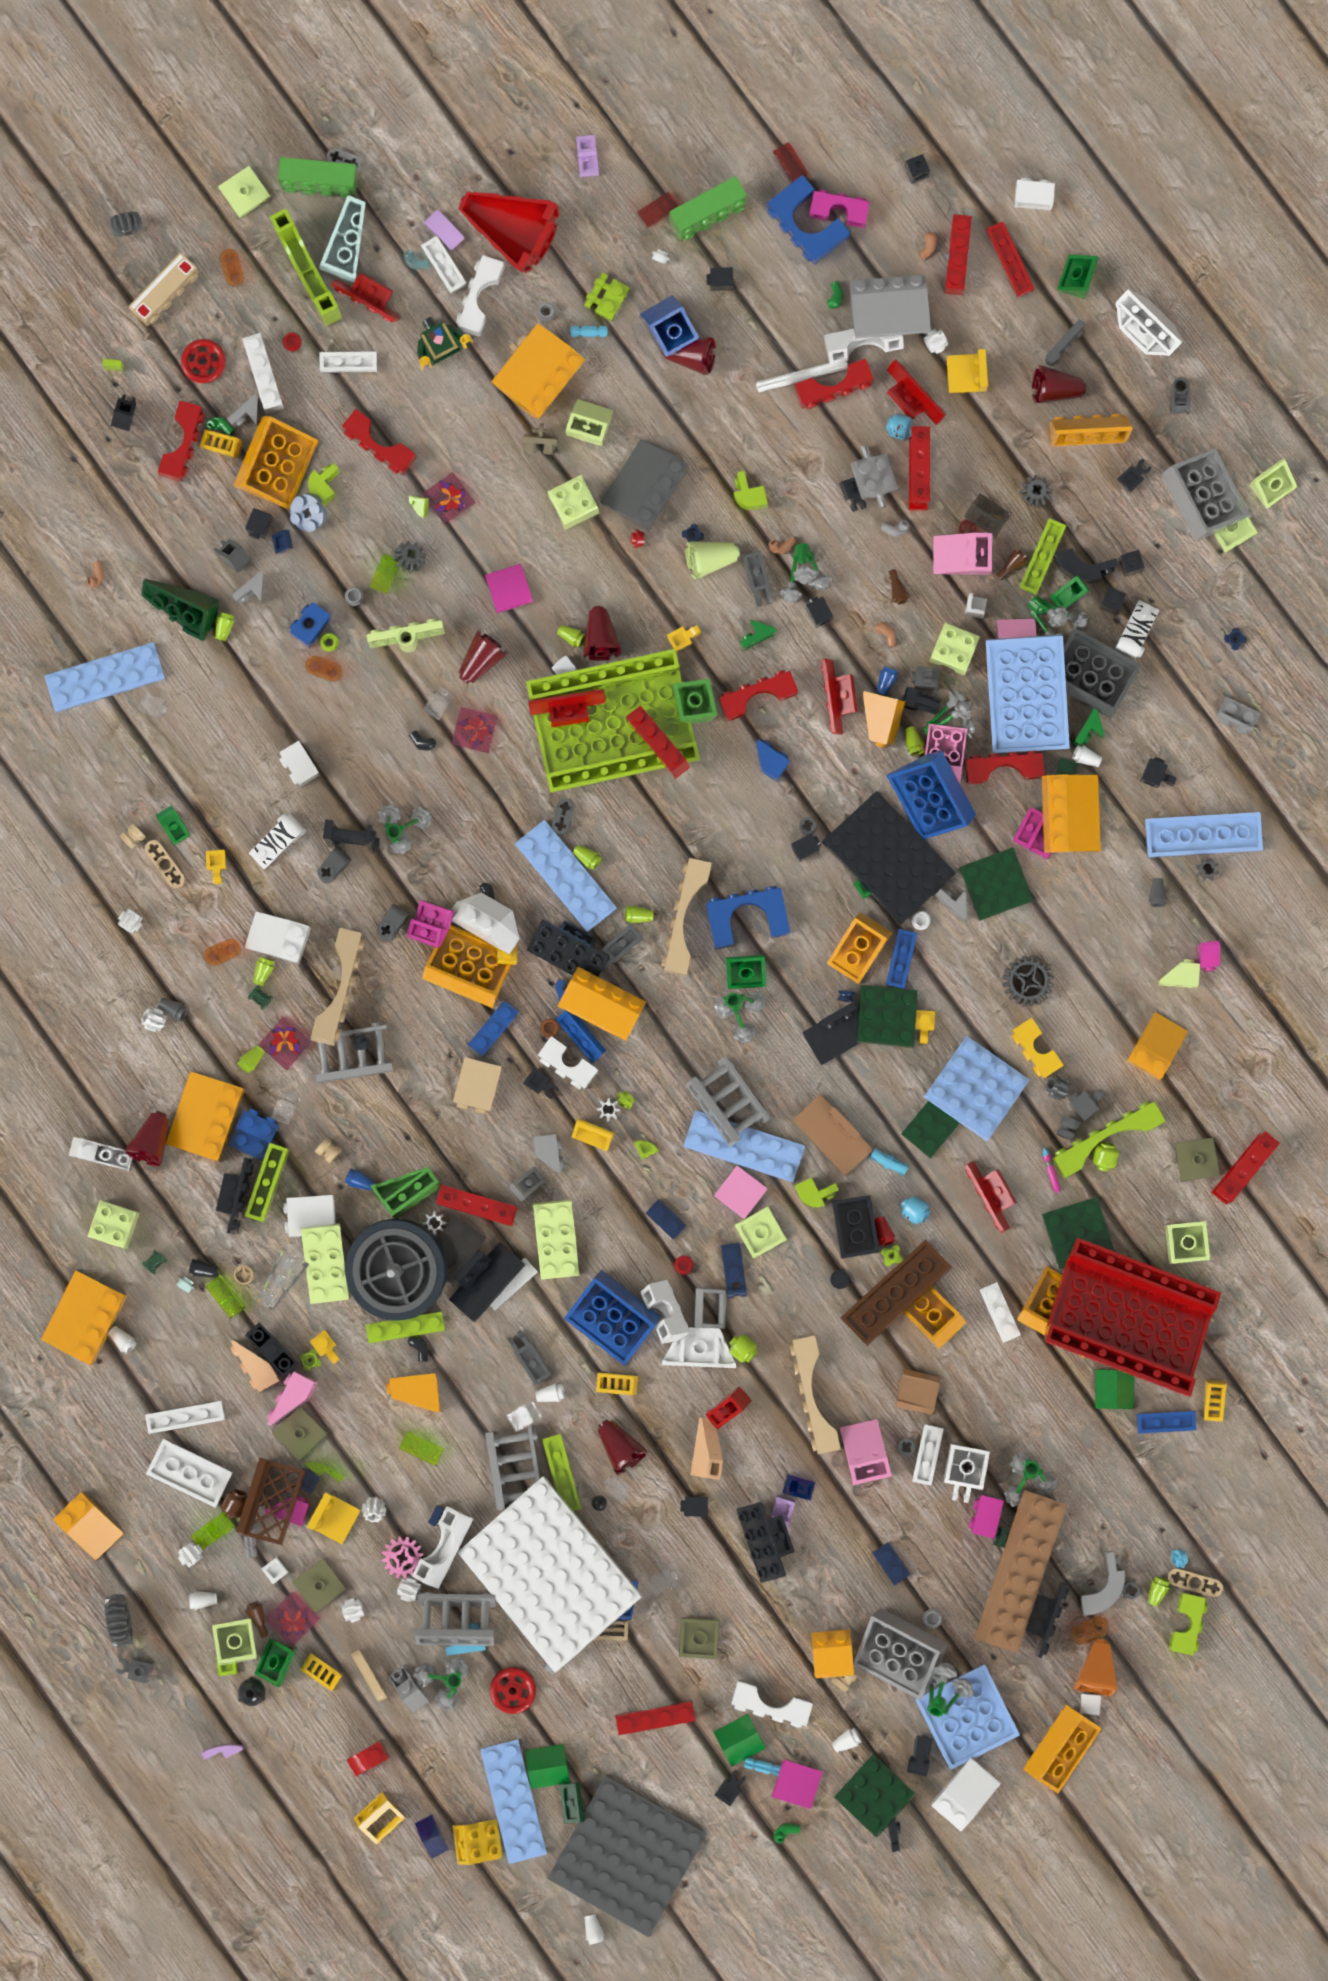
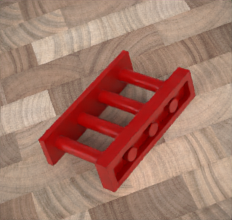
M911 426V436H909V511H928V502H930V426Z
M1266 1131L1263 1134L1259 1133L1211 1193L1225 1205L1228 1202L1232 1203L1280 1142Z
M441 1185L436 1204L508 1226H513L518 1209L510 1204Z

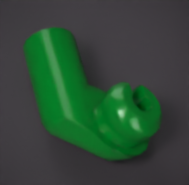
M835 281L830 284L833 295L831 299L827 300V306L830 309L838 308L844 299L839 281Z
M212 417L206 422L209 429L223 430L226 435L230 436L235 432L234 428L223 417Z
M781 1824L774 1832L775 1842L783 1843L789 1833L800 1834V1824Z

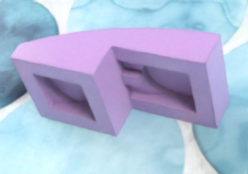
M595 135L576 137L580 177L599 176Z
M438 209L423 222L450 251L464 239V236Z
M777 1495L770 1519L783 1515L788 1530L796 1500Z
M225 1744L209 1748L201 1752L204 1760L220 1752L227 1758L242 1751L245 1747L242 1744Z

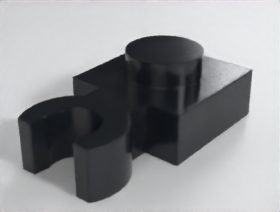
M1144 459L1138 462L1136 469L1131 465L1117 479L1129 493L1144 481L1141 475L1149 473L1152 468L1149 466L1147 469H1142L1141 464L1144 463Z
M855 478L839 483L845 501L851 500L850 508L852 512L858 510L857 504L860 505L861 510L867 507L866 502L860 497Z
M535 1068L532 1069L523 1083L537 1094H540L543 1090L549 1099H553V1096L549 1094L551 1088L559 1090L556 1085L547 1084L550 1078Z
M736 1769L731 1774V1781L729 1782L724 1779L714 1794L715 1797L728 1806L732 1805L741 1792L737 1786L746 1780L745 1775L741 1780L735 1778L738 1772Z
M894 1819L888 1825L892 1853H899L898 1834H901L900 1822H896V1819Z

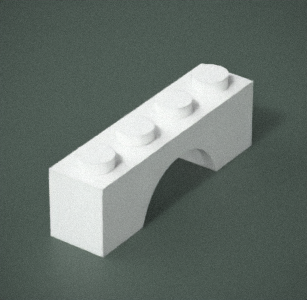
M482 255L481 261L477 260L474 271H477L475 278L471 277L468 286L470 289L469 295H465L462 306H464L463 312H459L456 319L458 328L463 332L478 337L481 336L486 316L478 308L477 300L479 294L486 287L499 285L505 268L504 262Z
M854 329L824 335L825 349L830 364L848 361L851 352L862 345H875L884 350V352L904 349L903 335L855 339Z
M261 333L242 338L266 415L283 410L284 406Z
M446 1506L438 1523L441 1528L440 1542L431 1555L420 1559L412 1577L439 1589L473 1518Z
M738 1680L731 1704L735 1705L734 1709L744 1712L746 1709L753 1710L754 1715L764 1717L765 1714L770 1715L774 1721L783 1723V1720L791 1722V1726L802 1728V1725L807 1726L813 1702L793 1697L784 1706L772 1707L760 1699L756 1685Z

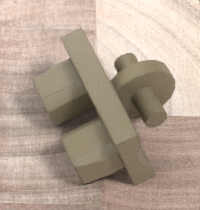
M540 423L539 428H532V433L539 435L524 434L523 442H525L526 453H536V445L544 444L543 454L553 455L555 445L558 444V437L543 436V434H551V429H544V423Z

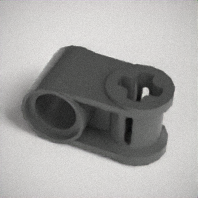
M1178 377L1171 385L1170 414H1174V412L1190 414V383L1185 377ZM1176 384H1184L1185 390L1178 391L1176 389Z
M336 847L318 869L320 881L326 884L334 881L352 859ZM328 870H330L331 876L323 877V871L327 872Z
M393 904L377 928L379 937L385 942L393 940L408 920L410 914L396 904ZM389 928L390 934H387V933H386V934L384 935V933H383L382 930H383V929L387 930V929Z

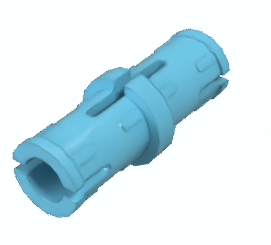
M874 1148L869 1158L885 1166L884 1168L887 1170L889 1168L902 1176L905 1175L909 1167L908 1164L894 1158V1155H888L877 1148Z

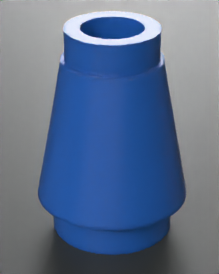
M884 666L883 670L880 671L876 692L887 696L898 678V671Z
M350 1168L345 1183L350 1187L371 1191V1185L374 1184V1180L358 1169Z

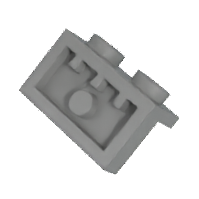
M1226 696L1216 718L1219 719L1218 722L1222 725H1231L1236 728L1237 732L1246 735L1247 733H1252L1261 713Z

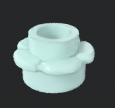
M185 1276L183 1279L178 1278L179 1281L176 1286L188 1294L192 1289L194 1290L191 1280Z

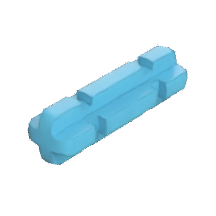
M571 326V337H579V335L581 337H597V335L599 337H607V326H599V328L597 326H581V328L579 326Z
M746 1758L744 1767L752 1770L753 1768L755 1771L767 1774L773 1773L775 1776H778L781 1768L780 1765L775 1764L774 1766L772 1763L760 1760L754 1761L753 1758Z

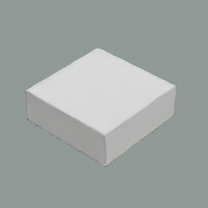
M278 1557L261 1568L272 1584L289 1572Z
M1081 1693L1079 1713L1099 1715L1101 1695Z

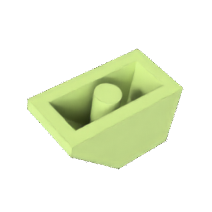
M1184 959V962L1179 963L1159 980L1158 985L1197 988L1199 987L1200 964L1195 963V960Z

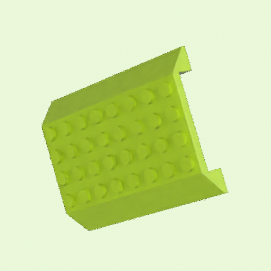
M675 649L526 681L530 701L603 689L605 694V704L587 706L589 722L552 727L549 713L533 715L550 793L665 768L653 750L637 735L626 719V716L640 705L685 757L688 763L700 760L692 724L680 722L672 685L682 683Z

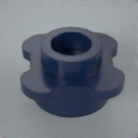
M691 524L687 530L682 531V537L686 538L688 542L704 539V534L700 532L696 524Z
M1233 628L1229 635H1225L1224 641L1231 645L1232 650L1236 651L1242 643H1246L1247 637L1238 628Z

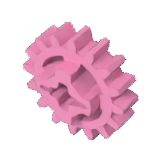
M399 1536L398 1542L392 1539V1545H385L388 1551H382V1554L386 1555L382 1562H387L384 1569L390 1568V1575L395 1572L396 1578L403 1574L404 1579H406L407 1573L411 1576L413 1575V1570L416 1569L420 1561L419 1557H422L424 1553L418 1552L421 1546H415L416 1540L409 1542V1537H406L405 1541H403L402 1537ZM402 1544L401 1550L397 1552L392 1551L395 1546ZM409 1546L414 1550L415 1556H411ZM404 1552L408 1560H404L401 1564L398 1555ZM390 1558L395 1560L396 1568L391 1564ZM406 1564H414L410 1569L403 1571Z

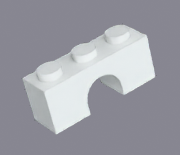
M551 1036L538 1054L541 1058L539 1062L546 1067L553 1066L556 1069L555 1073L563 1079L567 1076L572 1080L570 1084L580 1090L581 1087L586 1089L597 1074L598 1069L583 1058L575 1067L566 1066L562 1061V1057L567 1047Z
M668 1280L648 1284L640 1292L647 1309H659L664 1315V1319L655 1326L662 1344L681 1340L690 1332Z

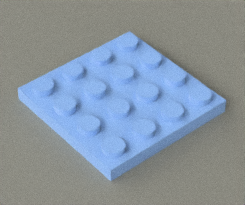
M966 1036L924 1098L982 1139L988 1141L1029 1082V1079Z
M985 1664L958 1677L959 1679H967V1681L972 1683L974 1694L970 1698L965 1696L958 1698L949 1709L948 1714L936 1717L929 1713L927 1707L930 1692L926 1693L922 1700L915 1699L950 1770L966 1763L971 1757L974 1759L1020 1735ZM955 1679L944 1684L941 1696L945 1698L946 1705L954 1697L955 1691L952 1682ZM939 1687L934 1689V1698L937 1696Z

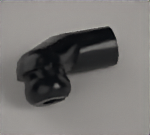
M416 730L408 735L419 750L430 751L436 747L435 739L421 738Z
M482 883L479 887L480 891L494 899V890L491 884Z
M419 1336L409 1337L408 1345L418 1351V1361H428L427 1343Z

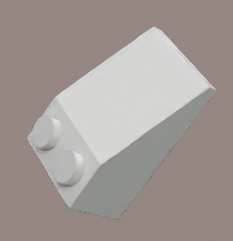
M256 912L244 948L300 965L311 928L291 920Z
M971 1757L933 1799L931 1806L957 1829L962 1831L995 1792L1001 1782Z

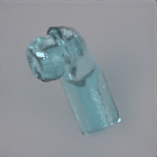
M412 250L405 251L403 258L411 269H429V259L419 260Z

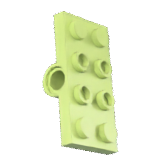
M437 618L427 620V623L424 624L413 622L409 623L408 627L403 628L392 626L387 631L376 629L366 635L370 648L398 643L402 651L412 652L417 648V639L444 635L445 630L442 620L438 621ZM410 637L411 640L409 642H403L404 638Z
M572 1199L533 1203L541 1279L579 1276Z
M340 1223L301 1228L310 1304L349 1300Z

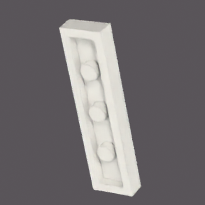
M222 1401L145 1415L148 1434L225 1420Z

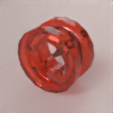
M965 519L960 523L958 528L960 534H965V529L962 530V527H965L966 524L972 527L969 533H975L976 525L972 520Z

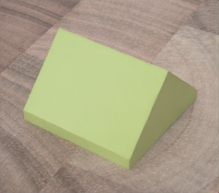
M1284 458L1253 479L1249 485L1265 508H1269L1297 488Z

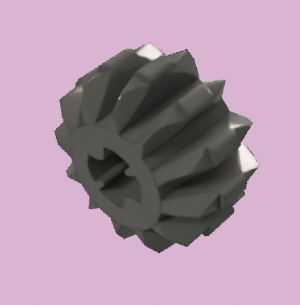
M133 211L115 215L110 219L111 231L116 237L138 233L142 230L141 217L138 212Z
M1034 475V481L1028 477L1026 479L1027 483L1023 482L1021 485L1024 489L1020 490V494L1025 495L1022 501L1029 500L1028 506H1031L1032 502L1035 503V508H1038L1039 502L1045 506V500L1050 501L1051 496L1048 494L1053 492V489L1048 488L1051 483L1046 482L1044 484L1045 477H1042L1040 481L1037 475ZM1034 488L1040 490L1039 495L1032 493Z
M407 541L406 544L402 542L394 551L393 561L397 562L396 567H402V572H405L407 569L409 574H411L414 570L416 572L419 571L425 564L426 554L422 553L423 547H417V542L413 545L410 541Z

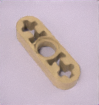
M149 841L145 846V852L172 888H182L185 884V876L158 841ZM150 846H159L157 848V851L160 855H162L163 852L165 855L158 858L154 852H149L151 851ZM164 859L169 860L171 863L170 868L167 870L160 868V862ZM174 868L176 869V871H173L175 876H181L179 879L180 884L178 885L176 883L172 884L173 878L170 874L167 877L165 875Z
M1178 1568L1171 1569L1167 1574V1580L1176 1587L1211 1597H1218L1223 1592L1222 1583L1213 1578ZM1179 1572V1576L1185 1578V1574H1189L1186 1579V1586H1183L1184 1581L1177 1580L1174 1583L1171 1575ZM1198 1577L1200 1579V1586L1198 1588L1190 1586L1191 1578ZM1204 1579L1208 1580L1206 1582L1208 1585H1213L1215 1582L1219 1590L1214 1591V1594L1211 1593L1209 1588L1201 1591L1204 1587Z
M359 1648L352 1652V1658L378 1702L388 1698L361 1649Z

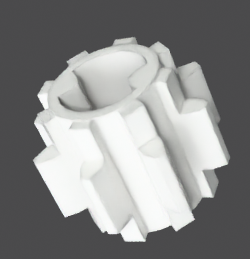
M933 329L924 337L925 344L930 353H940L948 345L941 329L938 331Z
M128 909L126 912L123 911L118 917L120 920L118 925L133 934L135 930L138 931L142 926L140 922L143 918Z
M147 1008L141 1018V1024L145 1025L144 1028L153 1032H156V1030L161 1031L166 1022V1015L157 1008Z
M610 1098L607 1099L606 1103L600 1101L602 1107L596 1109L602 1112L599 1118L606 1117L607 1122L610 1121L611 1117L617 1119L615 1113L620 1112V1109L615 1108L618 1102L616 1101L612 1104L610 1103ZM605 1106H612L614 1112L611 1115L609 1113L604 1114L603 1108Z
M434 1211L431 1217L426 1214L428 1221L423 1222V1224L428 1225L427 1229L429 1231L433 1230L434 1235H436L437 1230L444 1232L441 1227L447 1224V1222L441 1220L444 1216L443 1214L438 1217L436 1211ZM433 1218L440 1222L439 1227L436 1229L430 1225V1221Z
M370 1497L366 1500V1504H362L363 1517H365L366 1521L368 1520L372 1523L379 1522V1520H382V1516H386V1507H384L385 1503L378 1497Z
M191 1542L178 1551L180 1555L178 1559L182 1565L186 1564L189 1568L203 1558L201 1555L203 1551L198 1544L194 1545Z
M411 1577L401 1580L397 1590V1595L401 1596V1600L407 1602L417 1600V1594H420L421 1584L417 1583L418 1580Z
M351 1598L345 1600V1604H341L345 1621L356 1622L361 1620L360 1617L364 1616L360 1599L355 1600Z

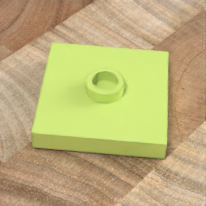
M250 166L218 186L239 218H242L271 198Z

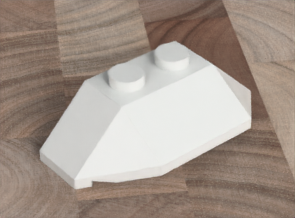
M1127 289L1116 302L1119 329L1146 355L1170 356L1183 342L1176 326L1148 298L1131 289Z
M483 893L460 900L452 908L454 910L452 922L507 954L511 953L520 939L513 910Z

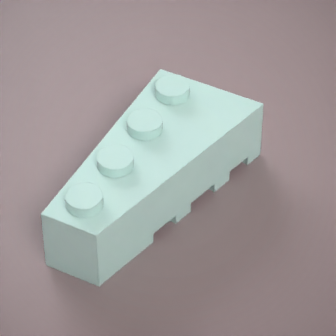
M349 195L347 196L319 268L352 283L356 279L365 202Z

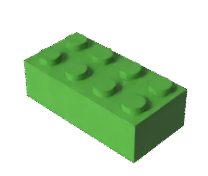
M280 157L278 181L281 190H284L286 193L301 191L306 195L321 193L325 197L340 195L341 198L346 199L348 195L356 197L358 171L356 164Z
M734 176L669 211V222L680 241L683 239L689 240L695 236L696 232L700 230L703 232L711 228V224L717 221L719 223L725 221L728 215L733 212L737 214L743 211L746 206L747 195L737 177Z

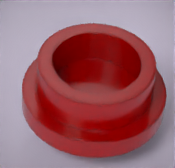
M288 333L283 338V346L288 351H297L302 345L301 337L297 333Z
M635 529L634 533H631L630 543L633 544L634 548L642 547L644 544V532L639 529Z
M683 1255L675 1260L674 1267L679 1274L686 1275L693 1270L694 1264L690 1257Z

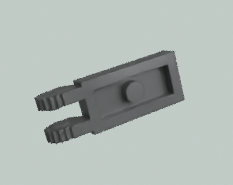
M1079 319L1049 351L1045 358L1047 365H1055L1059 361L1060 353H1066L1072 346L1070 342L1074 338L1079 339L1085 332L1083 330L1085 323Z
M761 551L742 555L757 607L761 606L762 603L758 591L765 590L767 602L769 604L773 603L770 583Z
M632 924L627 926L602 948V951L609 954L610 958L602 972L612 963L615 964L643 940V937Z
M520 1330L518 1336L524 1342V1347L519 1349L512 1337H509L508 1341L534 1385H536L551 1374L531 1342L529 1343L522 1330Z

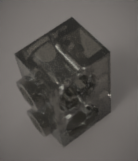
M979 494L964 517L986 532L992 533V536L996 538L1012 514L987 497Z

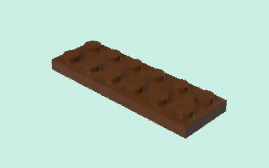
M924 1240L840 1318L868 1346L944 1277L952 1267L927 1240Z

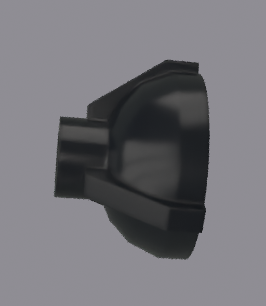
M249 1677V1679L242 1682L238 1689L239 1702L247 1706H256L265 1701L266 1691L263 1683L253 1679V1677ZM248 1690L254 1692L253 1697L247 1695Z

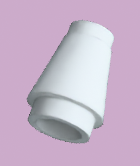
M1077 745L1072 759L1076 760V763L1099 767L1102 756H1099L1084 745Z
M114 1326L108 1333L120 1352L125 1354L131 1352L137 1344L134 1341V1337L117 1326Z
M554 1383L535 1391L537 1402H561V1399H565V1391L562 1384Z
M200 1591L189 1593L190 1609L195 1608V1610L217 1604L216 1593Z
M849 1728L832 1742V1746L836 1753L859 1746L862 1739L855 1728Z
M596 1914L584 1917L586 1941L589 1942V1945L603 1942L605 1934Z

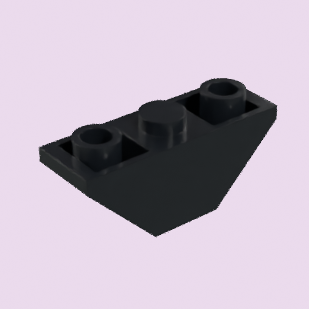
M260 1322L245 1334L284 1378L299 1365L288 1350Z

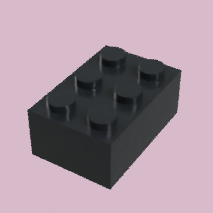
M867 1195L832 1201L840 1258L845 1259L880 1253L871 1196Z

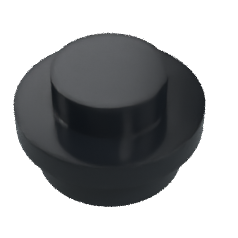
M358 1035L352 1041V1046L355 1047V1050H363L370 1047L369 1042H371V1039L366 1037V1035Z
M836 1270L832 1273L830 1282L834 1288L843 1289L849 1284L850 1279L847 1272Z

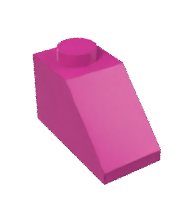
M1220 941L1204 942L1196 946L1197 962L1200 964V969H1204V972L1215 971V968L1220 966Z
M298 1496L290 1523L303 1526L310 1507V1503H307V1498ZM292 1498L285 1500L284 1503L290 1501ZM279 1503V1504H277V1505L271 1507L272 1510H274L275 1508L281 1506L282 1503ZM283 1508L274 1514L277 1518L283 1520L286 1518L287 1512Z

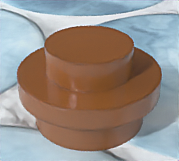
M546 1019L542 1022L540 1030L545 1037L550 1038L551 1036L555 1037L559 1033L560 1027L556 1020Z

